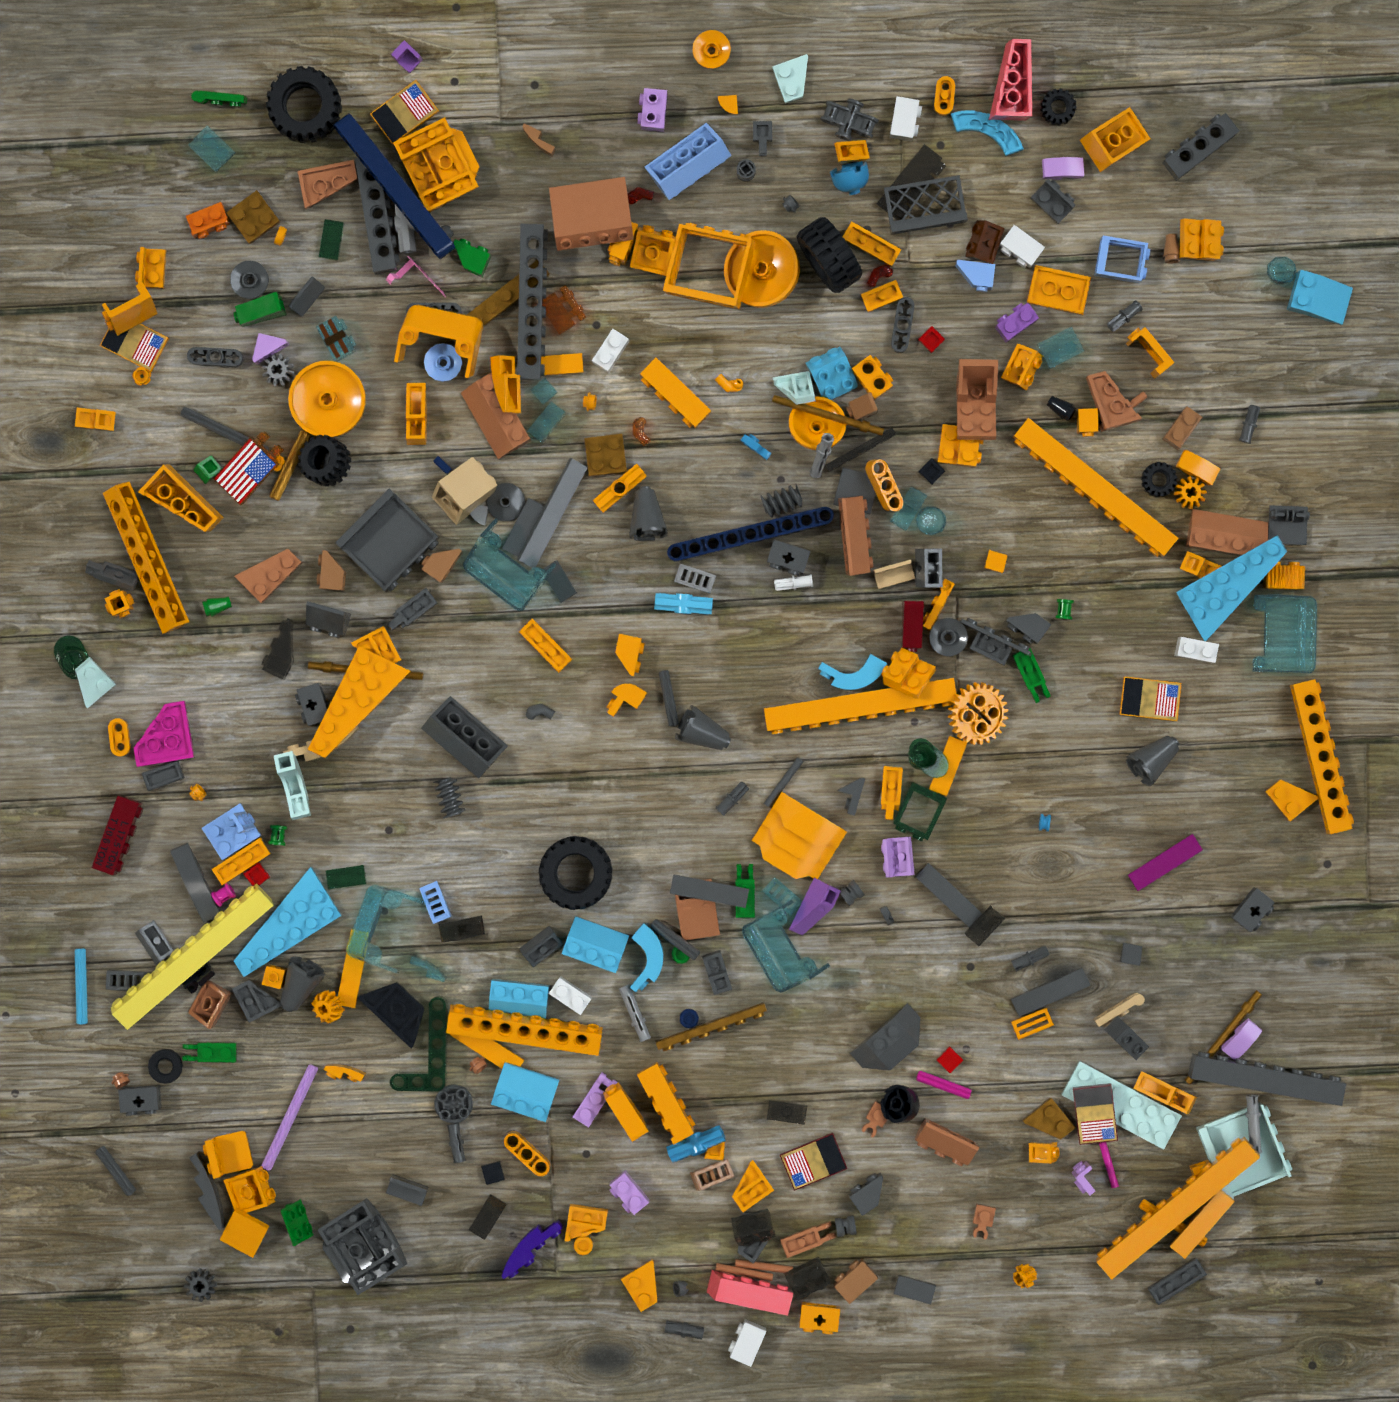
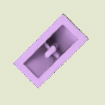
M258 333L252 360L258 365L271 357V355L287 347L289 343L282 338Z

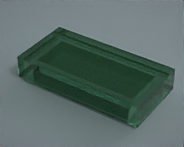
M325 219L319 258L338 261L344 222Z
M364 865L325 870L328 889L367 884Z

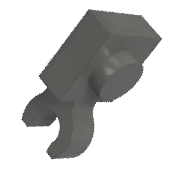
M753 121V142H759V156H767V142H772V121Z

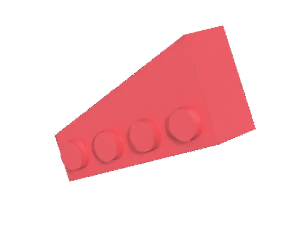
M1012 39L1006 43L989 120L1026 121L1032 117L1031 39Z

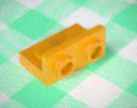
M140 247V252H137L136 255L139 271L135 273V281L138 284L143 282L146 288L164 289L166 250Z
M1017 343L1001 378L1027 390L1033 383L1036 370L1042 364L1043 356L1038 351Z

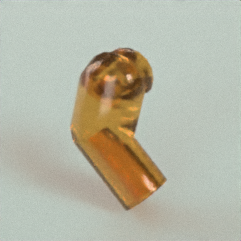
M639 417L633 422L632 434L645 446L650 442V439L644 433L646 420L643 417Z

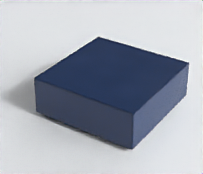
M439 456L433 460L445 474L448 475L453 471Z

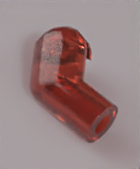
M637 187L627 194L629 204H635L642 198L652 201L654 191Z
M889 265L874 268L866 284L875 288L879 278L884 276L889 278L893 275V269Z

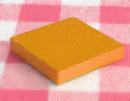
M235 1208L220 1241L253 1258L270 1226Z

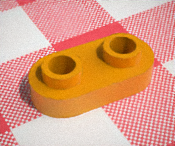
M943 76L936 84L934 110L941 116L950 114L954 106L955 82L951 77ZM942 85H948L949 89L943 90ZM945 103L947 108L941 109L940 104Z
M115 718L108 725L110 749L116 756H125L131 749L128 724L124 719ZM118 724L122 726L121 731L116 730ZM120 743L124 744L122 751L118 748Z

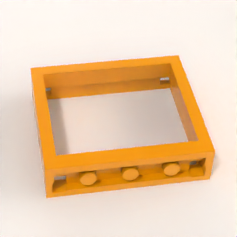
M694 223L679 224L663 291L668 295L740 310L756 242L751 239V236L742 233L740 236H736L728 230L717 232L715 228L709 226L698 228ZM688 234L746 246L734 298L675 286Z

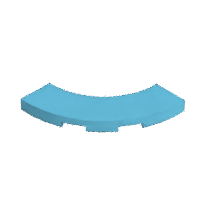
M965 110L950 114L956 132L977 131L986 134L998 143L1005 156L1024 150L1020 139L1013 129L1001 120H989V113Z

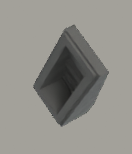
M107 970L106 990L128 991L130 987L137 986V976H141V982V979L147 972ZM113 975H116V985H113ZM121 975H124V986L121 985ZM129 975H133L132 986H129Z

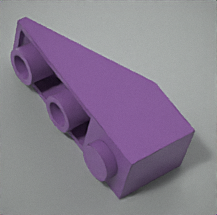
M814 878L789 930L804 935L834 907L841 891Z

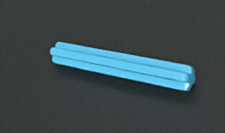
M84 948L75 949L76 1023L80 1025L87 1024L86 950Z

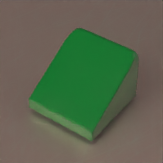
M212 455L198 463L194 468V472L204 484H207L223 470Z

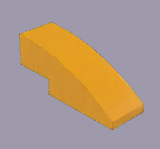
M497 355L490 357L494 389L502 411L505 413H521L520 375L515 374V356Z
M407 383L406 385L407 445H426L427 443L426 383Z
M1141 1071L1133 1088L1185 1114L1190 1113L1197 1098Z

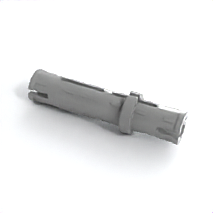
M824 433L821 442L817 445V453L810 470V476L813 478L821 477L827 457L831 454L834 436L830 433Z
M630 984L619 988L632 1020L631 1025L632 1027L634 1026L640 1039L639 1041L642 1042L650 1039L651 1036L645 1024L646 1019L642 1017ZM627 996H629V998H630V1001H631V1003H632V1005H633V1008H634V1010H635L634 1012H633V1009H632V1007H631V1005H630V1002H629ZM635 1015H637V1018H638L639 1023H640V1025H641V1027H642V1030L640 1029V1026H639V1024H638V1021H637Z
M1251 1094V1096L1246 1095L1247 1112L1245 1113V1116L1248 1118L1249 1143L1260 1154L1262 1153L1259 1121L1261 1112H1259L1258 1095Z

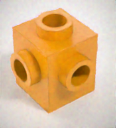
M120 589L109 593L110 596L105 598L107 612L112 614V616H119V618L130 615L129 611L134 609L132 606L134 600L131 594H127L126 591H120ZM120 601H123L124 607L120 608L118 605Z

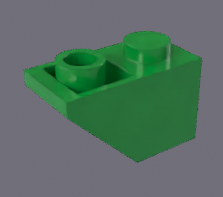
M460 238V241L454 239L453 243L463 268L483 278L491 259V255L488 253L489 250L482 246L475 248L470 245L471 242Z

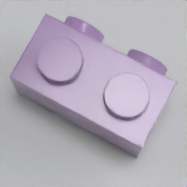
M644 88V94L640 93L639 105H643L642 113L638 112L637 124H641V130L664 132L667 90Z
M626 1170L610 1182V1192L615 1198L620 1197L624 1202L622 1206L628 1213L632 1212L635 1215L649 1203V1198Z

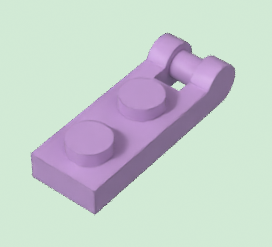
M601 1072L573 1115V1118L588 1128L606 1102L603 1095L605 1091L600 1089L599 1086L601 1083L607 1087L618 1083L615 1080L608 1079L603 1072Z

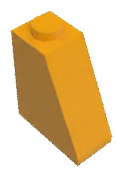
M620 1083L608 1086L605 1092H603L604 1098L631 1141L633 1142L649 1132L643 1116Z

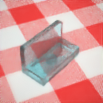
M550 402L527 432L543 444L564 418L566 412L553 402Z

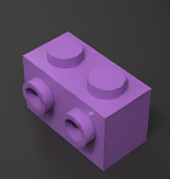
M1020 303L1012 309L1014 313L1010 316L1005 314L997 320L998 324L995 329L1005 343L1039 319L1029 303L1025 305Z

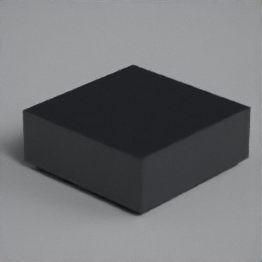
M933 458L918 471L931 485L945 472Z
M500 1161L481 1166L486 1185L505 1180Z

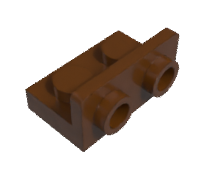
M977 220L972 228L970 242L966 246L967 252L965 257L993 264L1005 228L986 220Z

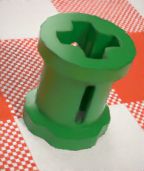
M1057 599L1058 612L1055 618L1072 620L1071 607L1074 600Z
M270 825L272 829L271 840L268 841V844L285 846L284 836L287 826Z

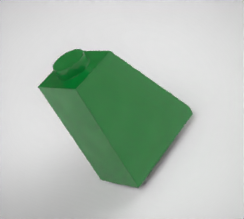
M277 292L235 306L236 312H233L236 323H239L242 327L287 315L282 296Z

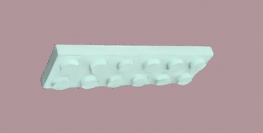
M1079 1061L1061 1095L1074 1102L1073 1087L1111 1083L1116 1124L1165 1149L1182 1115Z

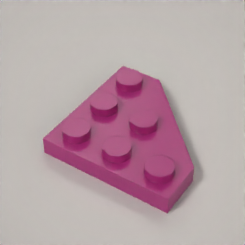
M185 701L167 703L162 707L160 713L134 747L137 767L194 758Z

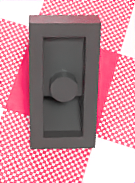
M859 778L837 790L852 795L851 798L846 800L844 809H847V814L855 816L865 778Z

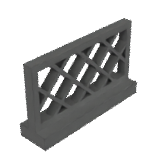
M960 175L884 188L891 235L965 223L968 220ZM956 180L957 189L952 194L944 187L947 182ZM931 184L940 188L935 197L925 191ZM915 187L921 191L916 200L906 194L910 188ZM942 190L951 196L946 205L936 199ZM890 191H898L902 194L897 203L889 198ZM923 193L932 199L927 208L917 202ZM904 196L913 202L908 211L898 205ZM954 198L960 202L961 210L953 211L947 206ZM934 201L943 207L939 214H933L928 210ZM915 204L924 210L921 217H914L909 213ZM896 207L905 213L902 220L893 221L892 213Z

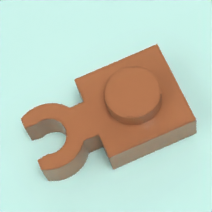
M877 1101L874 1102L866 1116L870 1121L864 1124L862 1132H865L869 1127L872 1128L873 1132L870 1136L873 1138L877 1133V1125L883 1128L887 1121L881 1111V1104Z
M976 1203L973 1223L978 1224V1226L973 1230V1237L976 1238L978 1231H983V1239H987L988 1232L986 1226L992 1227L995 1207Z

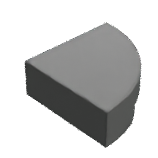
M479 505L470 514L476 522L486 526L488 506Z

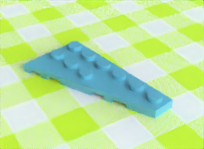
M1278 535L1176 592L1204 641L1209 639L1287 553Z
M312 867L308 869L234 960L243 977L342 916Z

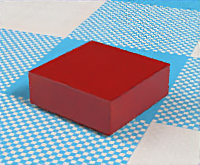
M933 326L918 339L930 353L945 340Z
M260 862L243 873L252 886L256 883L260 886L270 878V875Z
M950 1046L936 1059L949 1073L963 1061Z

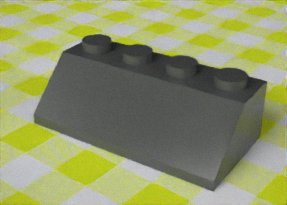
M451 696L428 718L421 728L477 778H480L508 747L507 744Z

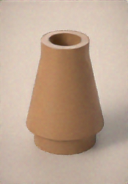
M1177 234L1166 235L1163 258L1165 263L1180 262V246Z

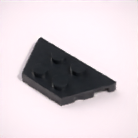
M395 982L358 997L410 1048L414 1046L425 1007L403 986Z

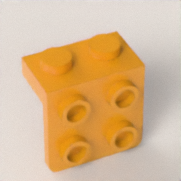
M245 1131L216 1136L204 1141L203 1151L209 1159L207 1168L209 1174H212L213 1179L219 1178L224 1174L253 1167V1160Z

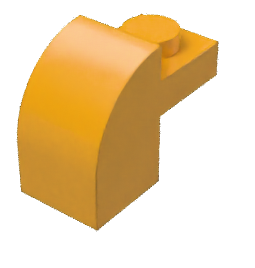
M633 684L618 685L611 691L617 698L610 700L606 707L609 709L607 713L614 717L624 701L638 709L647 692Z

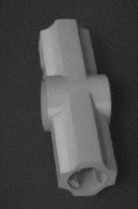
M395 205L396 216H394L396 233H398L399 251L405 254L416 252L414 233L416 230Z

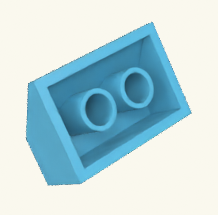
M575 916L561 954L616 973L629 935Z
M492 979L489 1010H502L504 1013L511 1014L518 1012L524 1016L537 1015L546 1019L550 985Z
M505 1062L491 1105L546 1122L559 1079Z

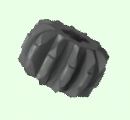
M201 1268L198 1269L197 1273L191 1271V1277L187 1276L185 1278L188 1283L184 1285V1288L190 1289L186 1292V1295L188 1296L192 1293L193 1301L197 1296L199 1302H202L204 1297L209 1300L211 1298L210 1294H215L216 1292L212 1287L217 1286V1282H211L215 1275L209 1277V1270H206L203 1274ZM199 1281L202 1282L201 1284L204 1283L205 1285L202 1289H199V1287H197V1283Z

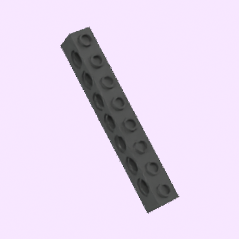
M520 224L517 375H520V380H541V376H545V364H541V357H545V345H542V337H545L546 326H542V318H546V307L542 306V300L546 299V287H543V279L547 280V268H543V260H547V249H544V241L548 240V229H544V224ZM531 240L539 241L537 249L529 248L528 244ZM537 259L539 261L538 267L531 269L528 266L529 260ZM536 278L539 281L538 286L530 288L527 284L529 279ZM535 297L538 300L536 307L532 308L527 305L529 298ZM531 316L536 317L538 320L537 325L534 327L527 325V319ZM535 336L537 338L536 345H527V338ZM527 356H536L537 362L534 365H528L526 363Z

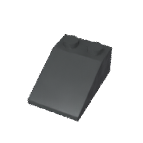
M307 601L306 625L311 626L310 630L321 633V630L329 631V636L339 638L340 635L345 636L351 617L350 613Z

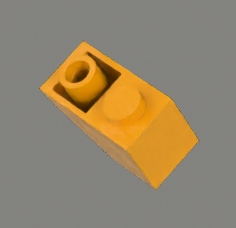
M619 634L615 653L631 676H635V673H639L641 662L638 661L639 654H643L645 643H642V638Z

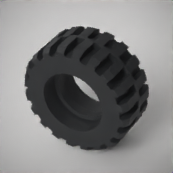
M297 66L295 70L289 68L284 75L280 73L277 76L278 80L271 83V91H268L266 96L268 98L266 108L273 125L284 137L286 136L294 142L297 140L300 143H306V141L313 143L317 142V139L320 137L322 139L327 137L326 134L329 131L332 133L335 129L333 125L340 120L339 113H342L341 97L332 80L324 72L317 71L309 66L307 68ZM302 88H311L321 97V110L317 116L309 121H296L287 112V101L295 91Z
M820 217L798 232L796 238L806 259L822 282L833 293L842 292L861 278L862 269L857 258L840 232L828 219Z
M583 836L563 838L550 846L542 857L538 872L539 882L544 894L550 898V901L559 905V907L568 908L569 910L585 909L596 904L608 891L613 873L611 860L604 848L594 840ZM570 855H581L587 858L593 866L594 876L592 882L588 887L580 891H572L565 888L558 878V867L561 861Z

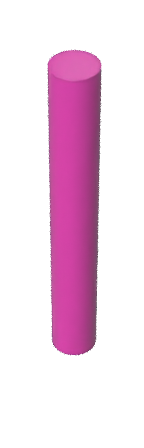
M1099 1143L1111 1188L1119 1187L1107 1143Z

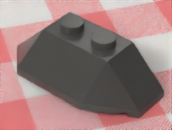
M907 1003L851 1051L850 1054L862 1068L890 1071L919 1046V1015Z

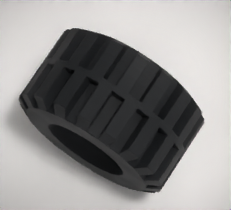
M317 435V438L311 437L310 442L306 441L304 443V449H300L302 453L298 455V460L301 462L298 465L302 469L301 473L307 479L321 486L329 487V485H336V482H342V477L348 475L346 472L347 469L350 470L351 466L349 463L352 461L351 457H349L350 451L346 449L347 447L342 442L328 435ZM329 452L330 460L323 469H320L321 458Z

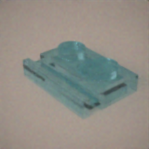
M208 125L188 144L216 173L235 154Z
M1072 326L1037 344L1049 369L1084 352Z

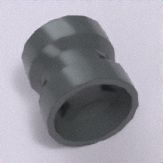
M748 159L740 161L737 165L738 178L744 182L754 178L756 172L754 163Z
M854 880L846 888L840 889V894L849 906L854 903L855 899L862 898L865 895Z
M854 1215L848 1216L846 1219L835 1218L838 1238L844 1237L845 1234L857 1235Z

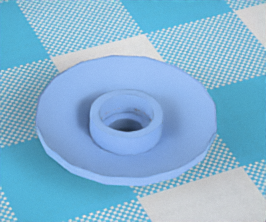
M445 343L436 344L425 354L424 366L428 375L433 379L442 382L450 381L460 372L462 359L452 345ZM442 360L447 361V365L444 367L440 365Z

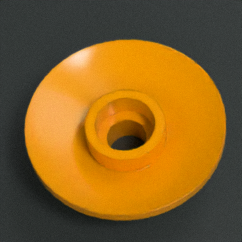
M704 31L696 37L693 43V56L697 63L705 68L715 69L721 67L729 59L731 53L730 42L719 31ZM709 48H714V49H715V53H714V54H710V53L708 52V49H709Z

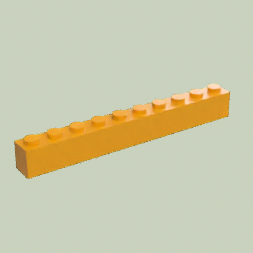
M1028 418L1012 437L1015 439L1014 443L1021 449L1025 447L1030 451L1029 455L1036 461L1040 459L1044 462V467L1051 473L1055 471L1060 475L1059 479L1064 484L1068 485L1070 483L1075 487L1074 491L1079 496L1083 497L1085 495L1090 499L1089 503L1094 508L1098 509L1100 507L1105 511L1104 515L1109 520L1113 521L1115 519L1120 523L1119 528L1124 532L1128 533L1130 531L1135 535V541L1141 545L1146 544L1150 548L1149 552L1154 556H1165L1178 540L1177 536L1031 419Z
M954 678L928 682L918 699L893 688L764 708L767 731H771L772 734L783 733L785 728H790L791 731L802 730L803 725L815 728L821 727L822 722H828V725L839 724L840 719L846 718L847 722L858 721L859 716L865 715L866 719L877 718V713L885 712V716L897 714L896 710L904 709V713L916 711L915 707L923 706V710L935 708L934 704L942 703V707L951 706L953 704L950 701L957 700L954 695L956 688Z
M1239 1137L1236 1138L1226 1152L1222 1150L1215 1156V1161L1211 1164L1208 1162L1202 1166L1201 1172L1197 1176L1194 1174L1185 1181L1186 1185L1182 1188L1177 1187L1174 1189L1169 1199L1161 1200L1152 1213L1148 1211L1141 1217L1142 1221L1137 1225L1136 1223L1132 1224L1126 1230L1127 1233L1123 1237L1119 1235L1112 1241V1246L1108 1249L1105 1247L1098 1252L1096 1262L1111 1280L1260 1158V1154L1245 1137L1241 1139Z

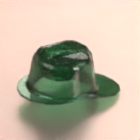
M67 635L61 637L54 646L55 658L64 674L71 679H78L75 669L89 658L82 642L75 636Z
M923 738L915 739L911 743L908 759L913 768L921 770L933 778L943 777L947 773L949 763L946 756Z

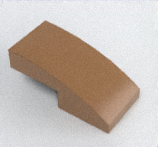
M524 123L522 127L528 138L540 150L553 157L556 151L555 147L540 140L542 136L541 131Z

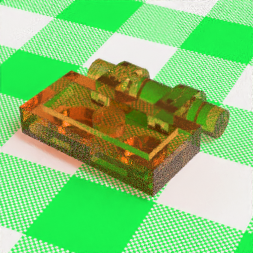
M566 285L560 288L563 294L562 297L558 298L554 292L542 300V306L546 307V315L559 335L575 326L572 320L573 317L577 316L580 321L586 318L583 307L578 305L574 298V293L572 290L569 291ZM566 301L573 309L569 313L563 306V303Z

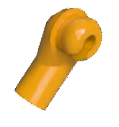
M722 374L715 379L726 392H738L744 385L741 379L737 378L736 380L728 381Z

